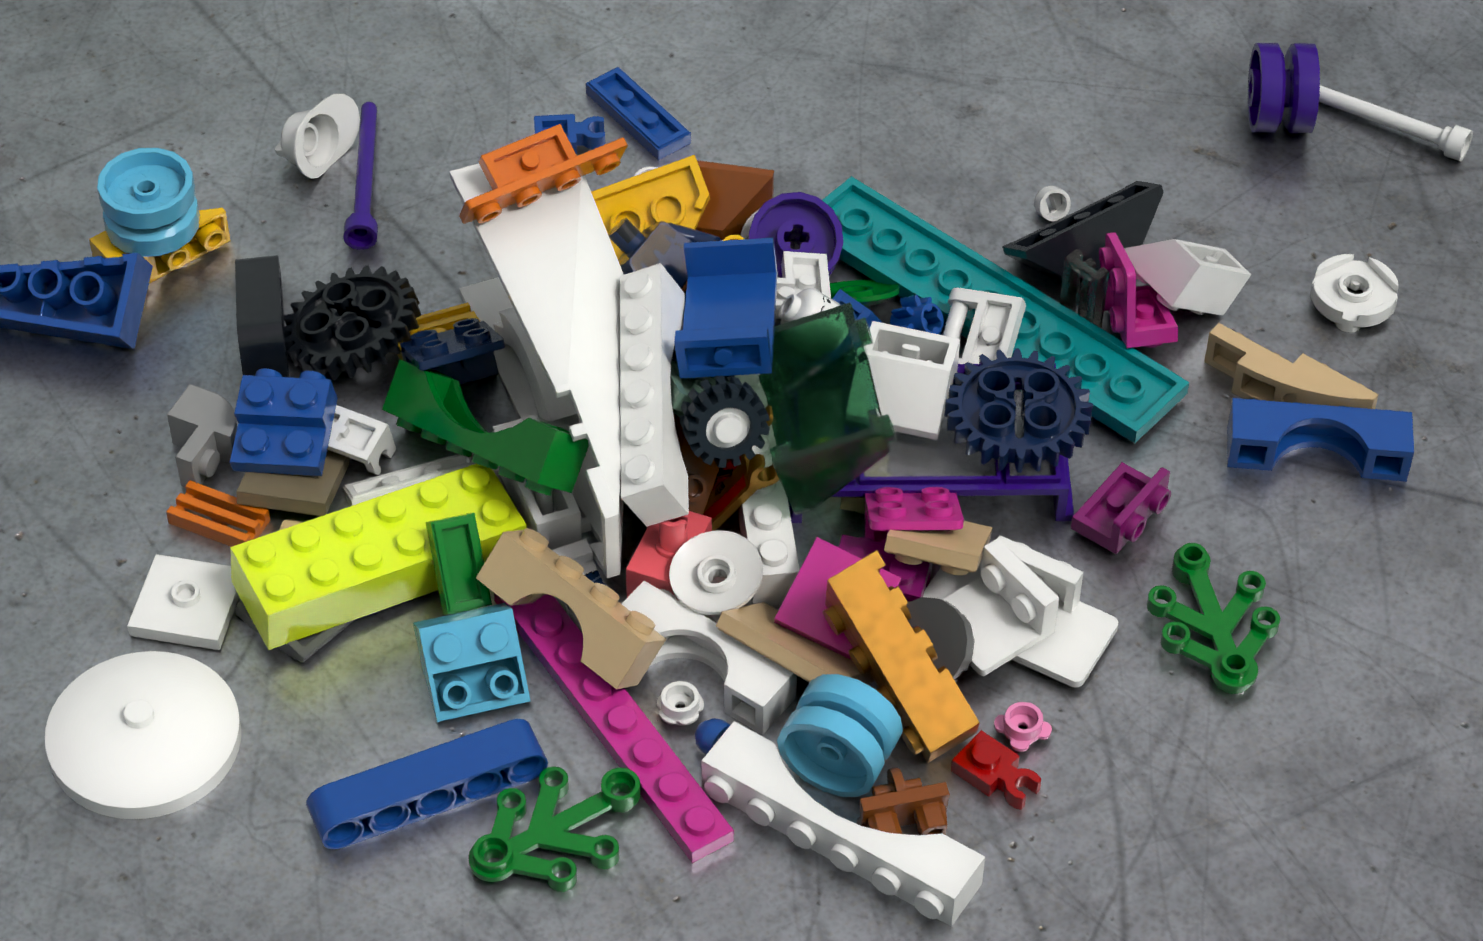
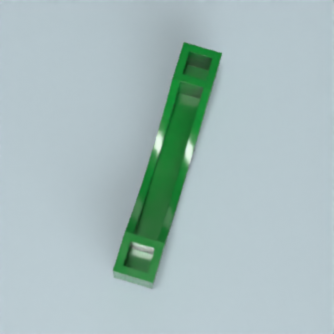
M399 360L382 410L398 417L397 426L421 433L420 437L429 441L446 445V449L466 457H472L471 461L494 470H497L498 466H500L498 470L499 475L524 483L526 478L527 480L524 485L526 488L551 496L553 488L568 493L573 492L589 447L587 438L573 442L569 430L531 418H527L513 427L498 432H488L472 416L464 400L458 380L433 369L421 371L413 363Z

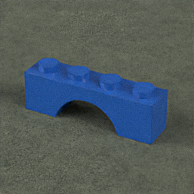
M1232 398L1227 425V467L1272 471L1278 460L1285 454L1293 450L1312 447L1327 449L1345 457L1354 465L1361 478L1407 482L1414 456L1412 412Z

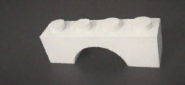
M643 581L622 603L628 610L640 612L650 618L655 624L654 630L666 638L650 666L673 658L693 659L707 664L724 681V713L757 733L764 735L796 699V674L718 630V627H716L717 623L711 616L690 610L669 591L658 589Z

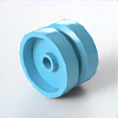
M137 148L121 153L109 161L99 174L97 190L100 204L103 208L105 230L111 243L125 253H139L142 257L161 256L183 247L192 240L199 229L200 213L198 201L195 197L193 172L187 161L175 152L161 148Z
M822 674L811 680L798 702L796 710L791 713L783 726L777 743L779 753L788 767L805 782L823 792L840 797H859L870 792L885 764L884 761L889 758L896 746L903 728L901 717L892 703L876 689L851 677L840 674Z

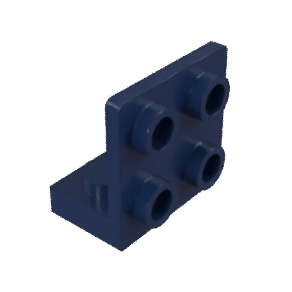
M476 318L458 321L453 324L454 329L437 333L436 330L420 331L411 335V341L400 343L404 361L413 363L421 371L427 369L436 370L458 380L460 385L499 374L494 351L505 348L504 338L486 322H479V319Z

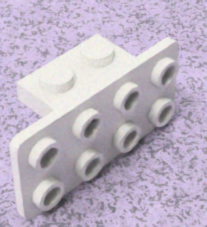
M999 535L998 538L1059 597L1055 633L1012 660L1071 687L1082 686L1117 632V618L1080 601L1083 571L1072 567L1067 562L1058 561L1037 552L1023 543L1015 542ZM982 560L976 572H968L966 575H952L940 568L925 589L923 597L943 599L980 577Z

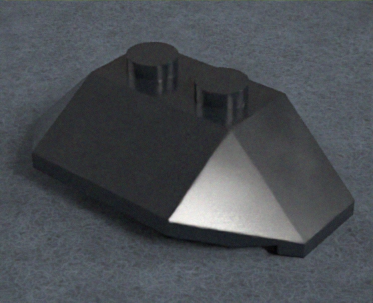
M1136 181L1033 233L1002 246L1004 254L1050 277L1068 280L1071 284L1085 282L1093 277L1094 271L1101 268L1099 249L1105 247L1106 233L1115 232L1124 248L1143 245L1164 193L1162 185Z

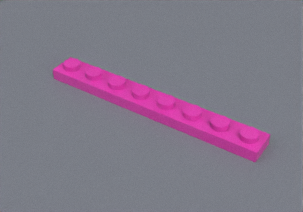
M494 593L496 604L506 603ZM545 594L533 603L511 605L517 632L618 766L630 769L637 774L640 780V795L691 863L734 842L733 828L626 689H615L581 662L583 633L556 598Z

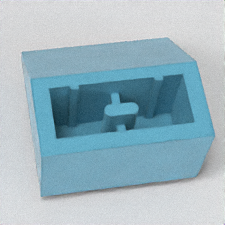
M506 603L413 623L422 670L437 722L531 701L513 610Z

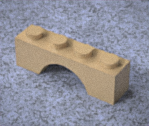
M528 528L503 532L476 579L510 606L533 603L545 594L559 598L572 609L580 623L583 633L581 662L615 689L637 686L666 641V638L654 630V622L644 614L630 611L618 602L620 599L619 595L608 586L594 583L583 575L584 568L578 562L566 556H559L547 547L549 541L540 533Z

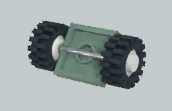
M674 345L670 376L673 413L680 418V424L683 428L682 432L697 457L701 456L703 462L709 465L714 460L717 466L721 468H726L727 459L731 460L734 467L741 465L739 456L743 454L749 460L756 456L752 447L755 445L762 449L765 441L761 434L769 435L770 430L766 422L770 421L768 413L757 393L754 392L747 382H744L742 385L739 378H736L735 375L680 378Z

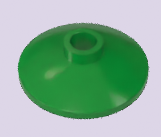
M851 280L830 283L831 299L841 289L869 310L870 306L885 302L899 294V285L882 284L874 280Z

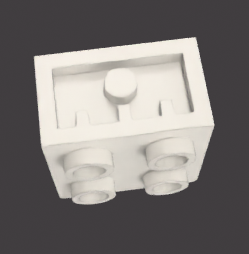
M999 538L983 548L981 576L942 599L954 605L970 622L975 643L972 661L969 665L981 676L989 674L1055 633L1059 597Z

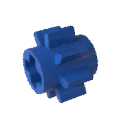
M918 295L901 298L902 308L891 311L890 325L942 335L944 325L943 314L940 308L932 303L931 297L920 299Z

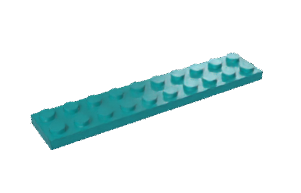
M854 177L848 178L822 200L834 210L842 225L844 243L839 259L878 283L899 285V294L897 295L901 298L918 295L920 299L931 297L932 303L936 304L943 314L944 325H946L951 308L948 304V299L953 288H965L1022 297L1026 303V308L1014 350L1018 348L1021 351L1022 358H1029L1033 351H1038V361L1045 362L1053 356L1055 357L1056 369L1069 365V378L1081 376V389H1089L1090 391L1089 403H1093L1091 416L1133 443H1136L1188 394L1190 382L1138 350L1126 348L1123 341ZM976 309L967 312L961 335L965 338H968Z

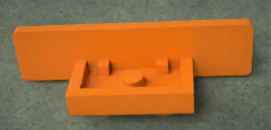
M558 124L483 154L479 159V164L492 190L467 200L459 217L463 224L473 220H477L478 223H485L496 218L502 213L503 208L516 203L518 207H524L537 201L544 191L554 187L558 191L571 188L581 181V176L593 171L597 175L608 173L620 165V159L628 144L623 137L577 156L561 124Z

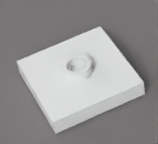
M156 554L127 625L129 636L220 650L239 600V595L231 582V566Z

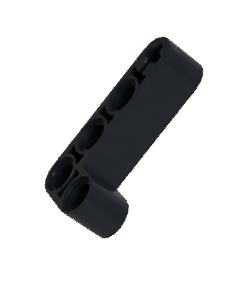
M279 256L236 259V319L242 374L255 376L257 370L267 368L279 372L282 377H289Z

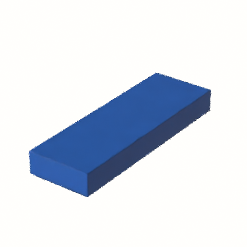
M619 67L586 83V94L658 161L691 144V132Z

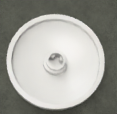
M160 651L136 652L117 656L95 665L82 673L58 697L51 709L45 728V749L51 771L60 788L84 808L101 815L120 819L160 817L196 803L216 788L225 778L237 757L241 742V722L238 706L226 682L210 667L195 659L176 653Z

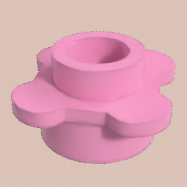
M1029 702L1012 704L1006 710L1005 715H998L994 721L995 730L1003 733L1010 740V747L1018 752L1027 751L1030 744L1039 739H1048L1052 731L1051 725L1043 721L1041 710Z

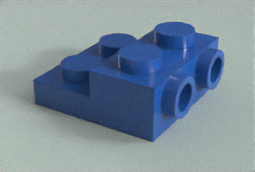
M267 368L257 370L255 376L243 375L234 412L238 426L230 458L233 471L322 476L338 400L331 379H326L323 374L316 371H303L300 373L299 378L282 377L279 372Z

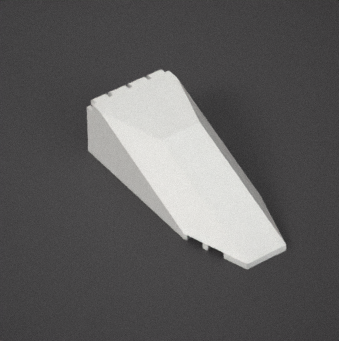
M479 163L449 171L450 179L463 205L467 200L492 190ZM584 175L581 176V181L571 188L558 191L554 187L544 191L537 201L527 206L518 207L515 203L505 207L500 215L488 222L478 223L477 220L471 221L498 278L459 288L463 302L470 304L471 312L474 311L480 322H486L493 330H495L493 324L502 322L499 311L513 307L556 397L571 395L577 411L576 414L552 422L540 418L527 376L515 351L507 344H505L504 349L494 351L498 376L519 419L536 415L538 421L569 430L573 442L584 438L588 439L589 447L572 494L583 517L581 519V533L592 531L599 541L589 545L594 559L608 579L621 575L624 501L621 499L620 276L624 274Z

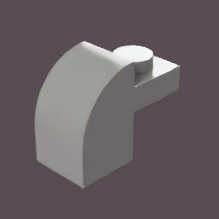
M189 384L167 414L172 443L182 447L175 456L182 487H185L189 480L203 484L207 477L214 475L220 461L230 464L237 431L234 409L224 397Z

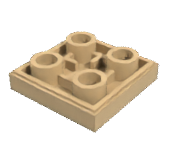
M964 521L963 528L958 530H889L884 551L895 554V558L902 563L918 565L925 561L941 565L940 568L946 573L966 575L968 572L974 573L977 571L983 557V548L990 543L993 527Z

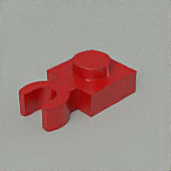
M982 730L951 762V772L988 797L998 788L1004 792L1006 802L1019 810L1025 807L1026 795L1017 788L1026 787L1031 792L1037 794L1040 791L1042 780L1036 772L1030 769H1017L1020 756Z

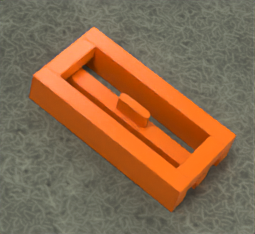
M191 480L185 486L186 493H180L177 496V505L175 507L170 506L166 511L169 524L230 547L258 538L270 522L269 509L237 504V497ZM188 510L195 511V512H197V513H200V514H203V515H205V516L211 517V520L206 519V518H203V517H201V516L195 515V514L190 513V512H187V511H188ZM230 524L232 526L238 527L248 532L244 533L233 528L227 527V525Z

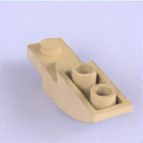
M1218 323L1209 332L1204 362L1234 378L1231 393L1243 399L1299 402L1367 409L1376 408L1379 394L1304 353L1292 363L1281 355L1266 349L1221 323Z

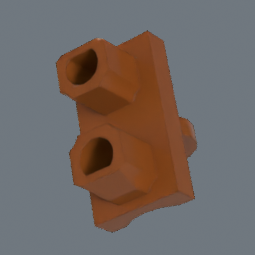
M891 768L887 770V784L873 786V796L860 798V817L857 818L858 825L888 833L902 834L900 827L916 824L919 835H946V812L950 796L946 782L922 786L920 778L904 780L900 768Z

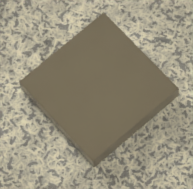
M327 449L322 476L245 472L236 491L237 504L317 516L326 515L350 464V458Z

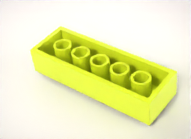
M473 464L230 547L231 582L268 650H271L288 642L302 639L437 591L438 585L426 522L466 513H475L484 563L503 532L524 530L527 528V524L493 469Z

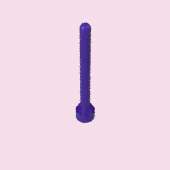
M365 102L361 107L354 213L344 223V242L356 250H366L373 247L377 242L378 224L370 214L377 106L373 102Z

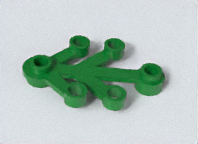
M1187 543L1174 554L1172 574L1179 582L1191 586L1201 613L1177 602L1176 593L1170 587L1163 585L1153 587L1148 594V611L1156 617H1166L1175 621L1169 622L1163 627L1160 644L1169 653L1181 654L1210 668L1211 677L1221 691L1228 694L1243 693L1257 679L1258 665L1254 658L1266 640L1277 634L1280 615L1271 607H1259L1254 610L1250 623L1251 631L1236 648L1231 634L1252 603L1259 601L1263 597L1266 584L1265 578L1255 571L1241 573L1237 580L1236 593L1222 612L1208 577L1211 562L1209 554L1200 544ZM1244 585H1253L1256 589H1250ZM1162 599L1167 601L1168 603L1161 604L1156 602L1155 600ZM1265 620L1270 622L1271 625H1264L1259 621ZM1189 629L1211 639L1215 650L1190 639ZM1176 635L1182 639L1173 640L1169 636Z
M548 767L539 775L540 792L528 830L512 838L514 823L521 820L527 812L526 796L521 790L516 788H508L501 791L497 797L498 812L491 834L480 837L469 852V866L472 873L479 879L487 882L505 880L513 873L546 879L548 885L553 890L566 892L571 890L577 882V868L571 859L559 857L551 861L525 854L536 848H543L590 857L591 863L599 869L614 867L619 861V843L614 837L609 835L592 837L570 833L569 831L609 810L619 813L631 810L640 799L639 777L630 769L614 768L602 777L601 792L554 816L558 800L568 793V774L560 767ZM552 780L561 782L558 786H549L546 783ZM622 792L626 793L627 795L617 796L615 794ZM508 802H517L519 804L515 808L504 806ZM600 849H609L612 851V853H610L609 855H600L597 853V851H599ZM492 858L500 859L498 862H487ZM559 871H566L570 874L565 878L554 876Z

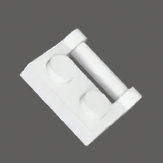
M965 288L951 289L948 304L951 308L943 331L944 336L960 339L967 312L976 309L962 358L958 359V364H965L967 362L979 364V356L981 354L987 356L991 361L996 360L997 350H1001L1007 358L1012 357L1026 308L1024 299L1022 297Z

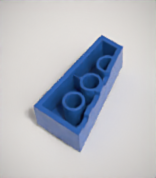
M139 253L122 254L123 257L103 258L102 256L84 257V260L67 262L50 260L41 261V264L22 266L19 264L0 265V328L135 349L153 266Z

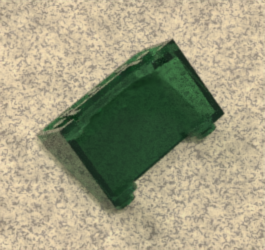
M851 302L775 326L772 373L759 375V381L766 395L767 403L769 406H772L773 422L771 423L776 446L770 449L773 466L796 515L816 509L891 453L889 443L897 441L889 414L882 416L866 345L873 344L872 335L866 318L857 320Z

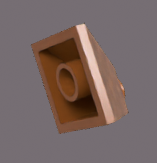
M697 160L710 195V200L695 230L719 236L721 240H724L729 235H741L743 226L748 218L759 210L766 201L774 198V170Z

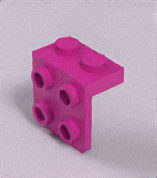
M1115 232L1106 233L1105 247L1099 249L1100 267L1102 273L1105 274V285L1099 287V300L1101 309L1108 311L1110 314L1112 331L1114 333L1119 332L1126 348L1141 346L1154 348L1164 343L1178 342V325L1171 312L1157 300L1156 295L1158 293L1150 285L1136 287L1134 266Z
M883 487L877 489L875 493H865L864 537L873 539L876 542L885 543L889 530H958L963 528L964 517L957 493H949V490L946 488L927 487L922 489V493H903V490L899 488Z

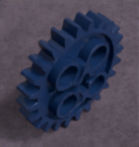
M1015 348L1013 357L1007 358L1001 350H997L996 360L993 361L981 354L979 356V366L967 362L965 363L964 374H954L953 385H950L949 398L945 402L944 416L947 417V431H955V444L966 443L965 454L967 456L979 451L982 453L981 464L984 465L994 458L998 460V470L1001 471L1008 462L1014 463L1018 473L1022 472L1024 463H1030L1037 472L1041 470V462L1043 460L1056 467L1058 466L1059 454L1069 459L1072 458L1074 447L1082 448L1084 436L1089 435L1093 403H1089L1090 391L1089 389H1081V376L1069 378V365L1058 369L1054 368L1055 357L1053 356L1045 362L1038 361V351H1033L1029 358H1022L1021 351L1018 348ZM1015 382H1019L1022 386V438L1015 436Z

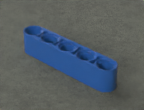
M513 719L325 784L309 795L306 800V806L324 847L328 849H341L500 793L505 789L528 783L539 777L540 773L547 768L548 761L529 722L524 719Z

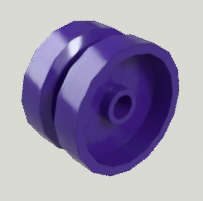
M1255 43L1251 52L1247 99L1251 131L1261 133L1276 132L1283 119V123L1289 133H1312L1316 125L1320 97V65L1316 45L1305 43L1291 44L1284 57L1278 43Z
M803 192L782 193L766 201L754 215L747 239L773 238L778 278H782L781 263L783 251L827 254L830 277L837 265L844 243L842 225L834 210L819 197ZM790 241L796 242L800 248L797 250L790 248Z

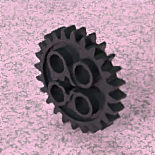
M365 265L360 274H355L351 267L346 271L345 277L339 278L336 273H332L330 277L331 282L324 284L321 281H316L317 290L315 292H301L305 301L291 303L290 306L294 313L284 315V321L287 325L284 326L286 352L295 367L300 366L302 371H316L323 375L329 372L332 380H336L342 371H347L349 377L353 378L357 368L363 367L369 373L372 369L371 363L378 361L385 365L387 363L385 355L388 352L400 354L401 349L398 343L411 341L409 331L419 328L416 318L421 316V311L418 307L420 303L416 293L406 277L401 279L396 270L387 274L383 266L372 274L369 265Z

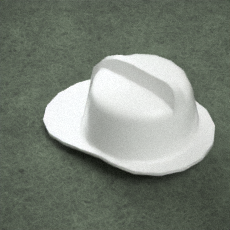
M343 93L332 94L323 99L312 110L294 113L287 118L283 125L281 141L275 147L276 153L297 166L300 172L307 178H319L354 144L359 132L360 123L356 103L351 97Z

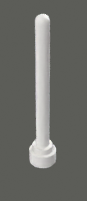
M1320 85V103L1438 144V149L1444 151V156L1462 161L1470 147L1473 137V131L1458 125H1455L1454 128L1447 126L1445 129Z

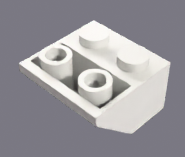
M1176 239L1124 248L1134 266L1136 279L1150 285L1158 293L1156 295L1157 300L1165 307L1174 311L1181 308L1191 310L1198 315L1211 313L1223 316L1252 275L1226 249Z
M872 321L861 354L849 422L937 440L944 419L945 402L949 398L950 385H953L954 374L958 370L960 339Z

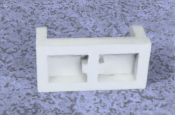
M336 405L328 450L365 463L368 472L379 475L381 473V466H379L380 455L382 454L391 459L397 449L389 425Z

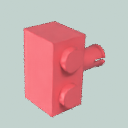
M689 511L688 515L648 526L626 568L627 598L643 581L658 589H665L675 596L669 579L672 559L679 548L689 539L701 533L712 531V517Z

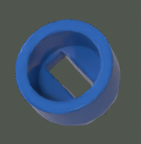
M717 718L700 723L695 731L697 747L706 755L731 724Z

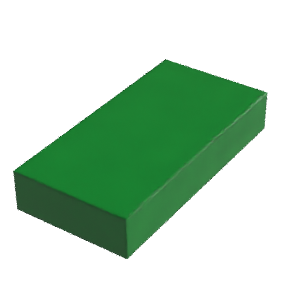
M466 513L426 522L443 614L449 615L492 605L489 588L476 579L484 565L475 513Z

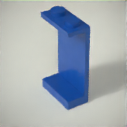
M773 238L684 243L683 249L688 276L683 330L675 331L674 339L679 377L697 378L772 373L778 277Z

